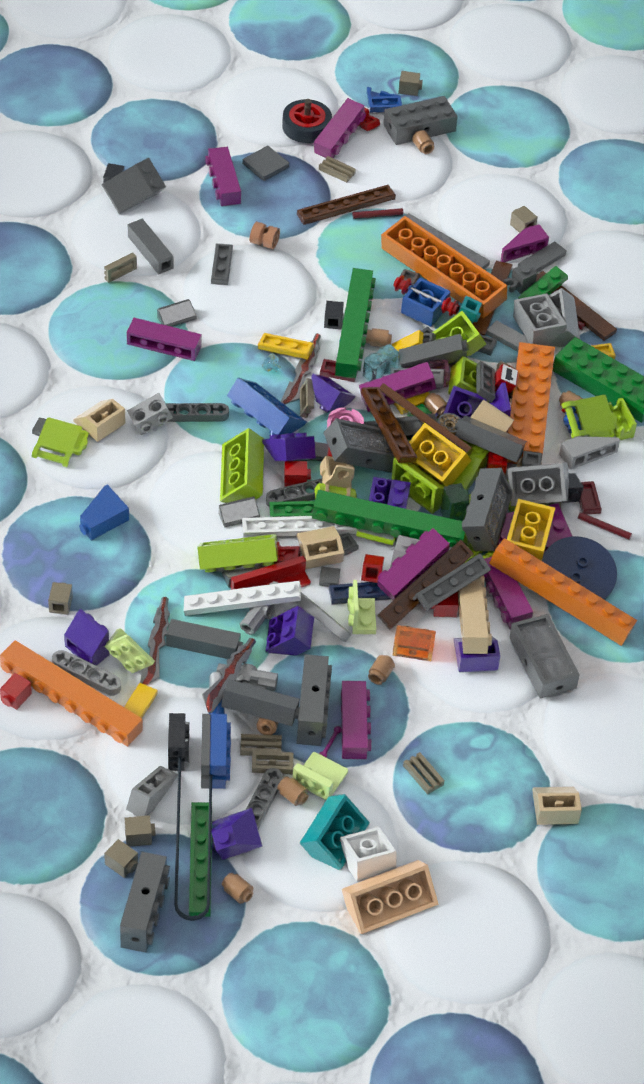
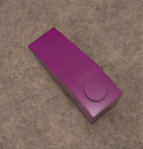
M540 224L523 229L502 248L500 261L508 262L535 254L548 246L549 236Z

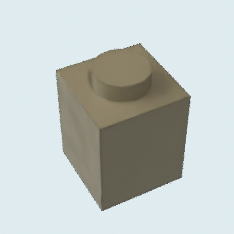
M401 71L398 94L418 96V90H422L423 80H420L421 73Z
M524 205L511 213L510 225L520 233L525 228L537 225L538 216Z
M63 582L52 583L48 599L49 613L69 615L73 598L72 584Z
M150 815L125 817L126 845L129 847L152 845V836H156L155 823L151 824Z
M119 839L104 853L105 865L123 878L137 869L138 852Z

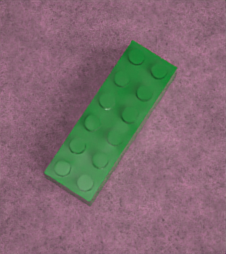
M574 337L555 356L553 372L594 396L605 395L608 403L611 402L613 407L616 406L618 399L623 398L633 418L641 423L644 421L643 375L577 337Z

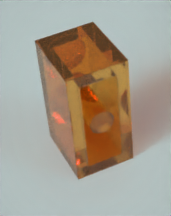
M397 625L392 656L432 661L436 631Z

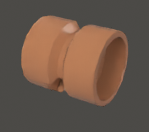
M256 221L251 229L249 241L257 245L263 244V247L275 249L280 237V228L267 227L266 224Z

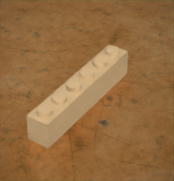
M481 576L458 591L463 654H487L488 646L492 645L490 622H488L489 610H487L486 587H484V576Z

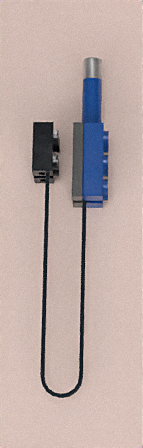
M221 672L210 674L209 688L222 677ZM225 675L209 694V711H211L213 700L218 696L225 682ZM222 700L211 714H202L201 789H209L208 874L206 909L196 916L185 915L178 908L181 771H185V763H189L190 722H186V713H169L168 769L178 771L174 906L175 911L180 917L190 921L199 920L209 912L212 789H226V781H230L231 722H227L225 708L221 707Z

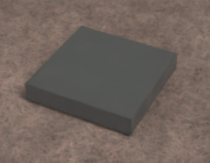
M268 145L242 159V164L263 181L289 168V162Z

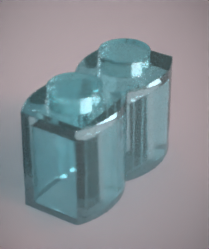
M389 344L381 347L377 353L368 355L364 359L363 377L370 382L383 377L385 374H389L391 367L397 368L399 351Z

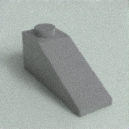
M575 437L567 439L561 443L559 455L564 462L568 463V467L571 470L617 453L620 439L618 437Z
M162 766L156 768L132 788L126 810L135 816H148L156 808L176 780L178 774Z

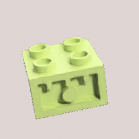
M353 580L352 587H349L347 604L348 611L351 614L348 615V626H352V634H376L375 598H358L357 580Z
M121 628L114 632L104 646L131 673L149 667L155 662Z
M316 752L310 755L304 765L297 763L293 768V778L306 787L309 792L325 800L333 795L348 774L347 768Z

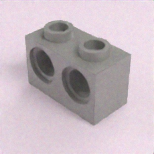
M160 393L127 410L140 435L150 432L152 429L173 418Z

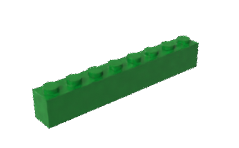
M352 269L336 359L335 376L356 378L357 371L361 372L362 361H359V359H363L364 349L361 347H365L366 337L363 335H367L368 325L365 323H369L370 313L367 311L371 312L372 301L369 300H373L374 289L371 288H375L376 278H373V270Z
M318 490L313 506L312 519L373 531L374 533L389 534L396 538L401 535L420 540V536L425 531L429 532L434 528L450 543V547H453L460 540L463 541L465 531L462 530V521L323 490Z

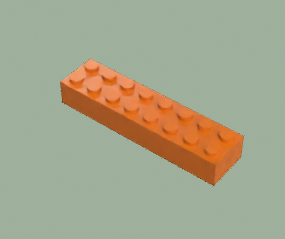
M404 216L381 234V245L384 251L416 273H419L429 282L451 291L450 296L458 300L461 304L465 296L481 302L479 313H481L480 317L483 319L507 300V285L408 217Z
M519 342L516 361L518 377L516 387L513 389L510 418L514 422L507 433L527 441L523 453L524 451L542 453L543 455L555 347ZM507 459V463H512V464H517V463H518V461H517V462H514V461H512V460H510V459Z

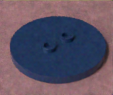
M579 536L562 538L554 542L543 555L542 562L604 600L609 597L615 587L617 580L615 561L605 547L592 539Z

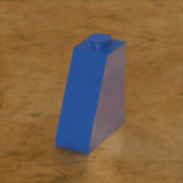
M107 484L81 514L80 531L83 535H87L90 540H93L129 521V507Z

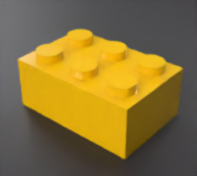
M426 423L422 425L409 441L417 456V460L413 464H416L437 482L446 486L447 489L451 487L472 461L465 451Z
M518 499L507 540L542 561L555 508Z

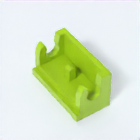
M618 399L614 407L609 402L608 404L616 426L613 430L614 436L620 440L633 438L637 423L624 399Z

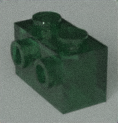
M462 483L448 485L443 488L440 510L443 517L459 521L465 520L466 509L470 499L469 493L464 489Z

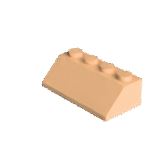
M419 860L342 889L347 910L360 934L439 905L429 867Z

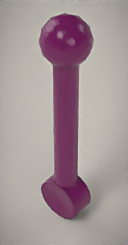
M340 726L334 727V733L324 751L319 753L320 755L327 758L329 748L337 734L342 731Z

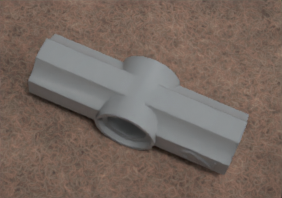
M273 581V582L270 583L269 585H271V584H279V583ZM276 604L250 607V611L240 623V628L246 634H255L264 620L271 619L274 615Z
M219 663L217 672H221L220 669L227 665ZM243 664L234 680L240 683H250L251 676L259 677L258 685L266 687V690L275 691L278 673L257 670L251 664ZM230 665L225 670V680L230 674H233L235 666Z

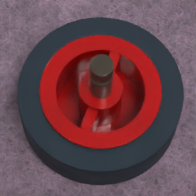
M301 99L293 101L283 110V132L294 141L314 143L332 119V113L325 104L316 100Z

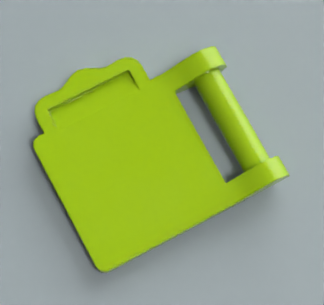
M605 395L567 401L561 404L562 409L566 411L572 430V438L583 436L614 437L613 430L616 426ZM572 407L576 408L582 430L578 428Z
M48 417L33 448L31 457L35 459L37 457L61 463L63 467H68L72 454L80 456L82 451L87 448L89 433L82 430V426ZM44 448L52 450L55 452L65 454V456L63 457L60 455L52 454L49 452L42 451L40 449Z

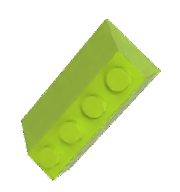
M250 428L222 444L220 501L222 503L250 497L258 499L263 496L264 445L262 439L264 438Z
M277 534L201 542L197 546L200 570L205 569V572L217 571L216 568L224 567V570H233L238 565H243V568L255 567L256 563L269 566L278 560Z

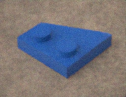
M371 87L366 88L370 113L384 112V109L402 106L401 96L389 94L382 90L380 93L372 91Z

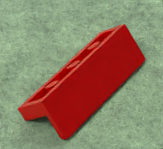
M300 556L231 577V590L269 585L273 581L278 583L300 581L301 587L311 584V581L305 572L306 560L304 556Z

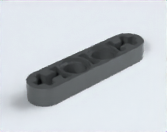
M166 403L173 416L167 422L225 421L229 418V407L224 403ZM182 410H186V411H188L189 413L183 415V414H180L179 412L182 411ZM205 410L207 413L202 415L198 411Z
M321 478L271 490L266 494V505L269 507V502L315 500V493H307L305 490L309 488L315 490L316 485L322 483L323 480ZM295 493L297 494V496L292 498L289 497L287 494Z
M270 768L264 773L246 808L247 810L259 807L263 810L260 814H254L258 830L279 791L277 787L283 779L282 772L276 768ZM273 776L277 777V779L273 780L272 786L269 785L270 779H272ZM262 791H268L271 795L268 798H263L259 794Z

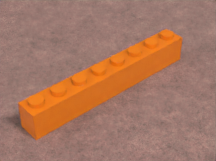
M505 538L495 549L489 562L493 567L621 646L637 622L635 618Z
M14 640L0 654V665L4 672L11 673L12 675L16 673L31 682V687L36 692L43 693L52 702L59 703L68 712L75 713L84 722L91 723L100 732L113 737L116 742L128 747L143 731L142 718L18 641Z

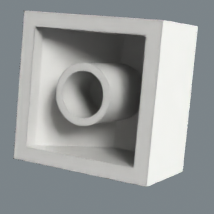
M380 827L340 837L348 869L357 882L396 868V850Z

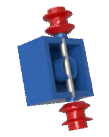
M403 275L397 277L394 281L395 291L402 290V295L405 294L402 298L401 313L432 327L443 313L448 311L451 317L459 311L460 305H458V300L451 302V291L421 277L413 286L411 279L404 280Z

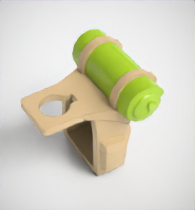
M325 456L320 464V475L323 481L315 487V498L318 490L357 498L356 490L352 488L354 466L335 462L333 457Z

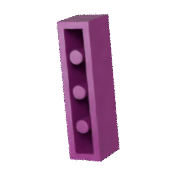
M347 98L314 141V153L324 158L327 156L334 158L335 155H338L341 147L348 142L350 135L355 133L359 123L364 121L366 117L365 105Z
M228 146L208 149V156H205L206 165L209 166V176L213 177L212 186L213 189L216 188V200L220 201L221 206L241 204V189Z
M135 317L126 332L127 345L191 361L196 360L202 347V334Z
M428 362L359 385L361 393L363 387H380L384 383L405 399L436 389L435 378ZM382 393L388 405L396 403L388 396H386L384 393ZM361 394V397H362V400H363V402H364V404H365V407H366L367 411L370 412V409H369L367 403L365 402V400H364V398H363V396H362V394Z
M434 528L429 532L425 531L420 536V541L416 544H411L406 549V554L403 557H397L393 561L392 567L388 571H382L378 576V587L392 600L397 598L449 551L450 543Z
M492 557L485 558L484 560L491 570L483 575L488 593H491L493 596L495 607L499 608L503 622L507 623L509 629H511L512 623L532 618L533 610L519 583L490 565L489 562Z
M342 681V759L367 760V751H371V739H368L367 734L371 735V722H367V718H370L371 713L370 706H367V701H370V689H366V681Z

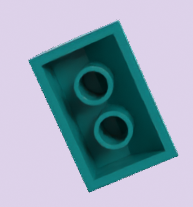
M346 794L329 796L300 841V845L312 858L337 870H341L346 863V858L340 837L365 831L370 822Z

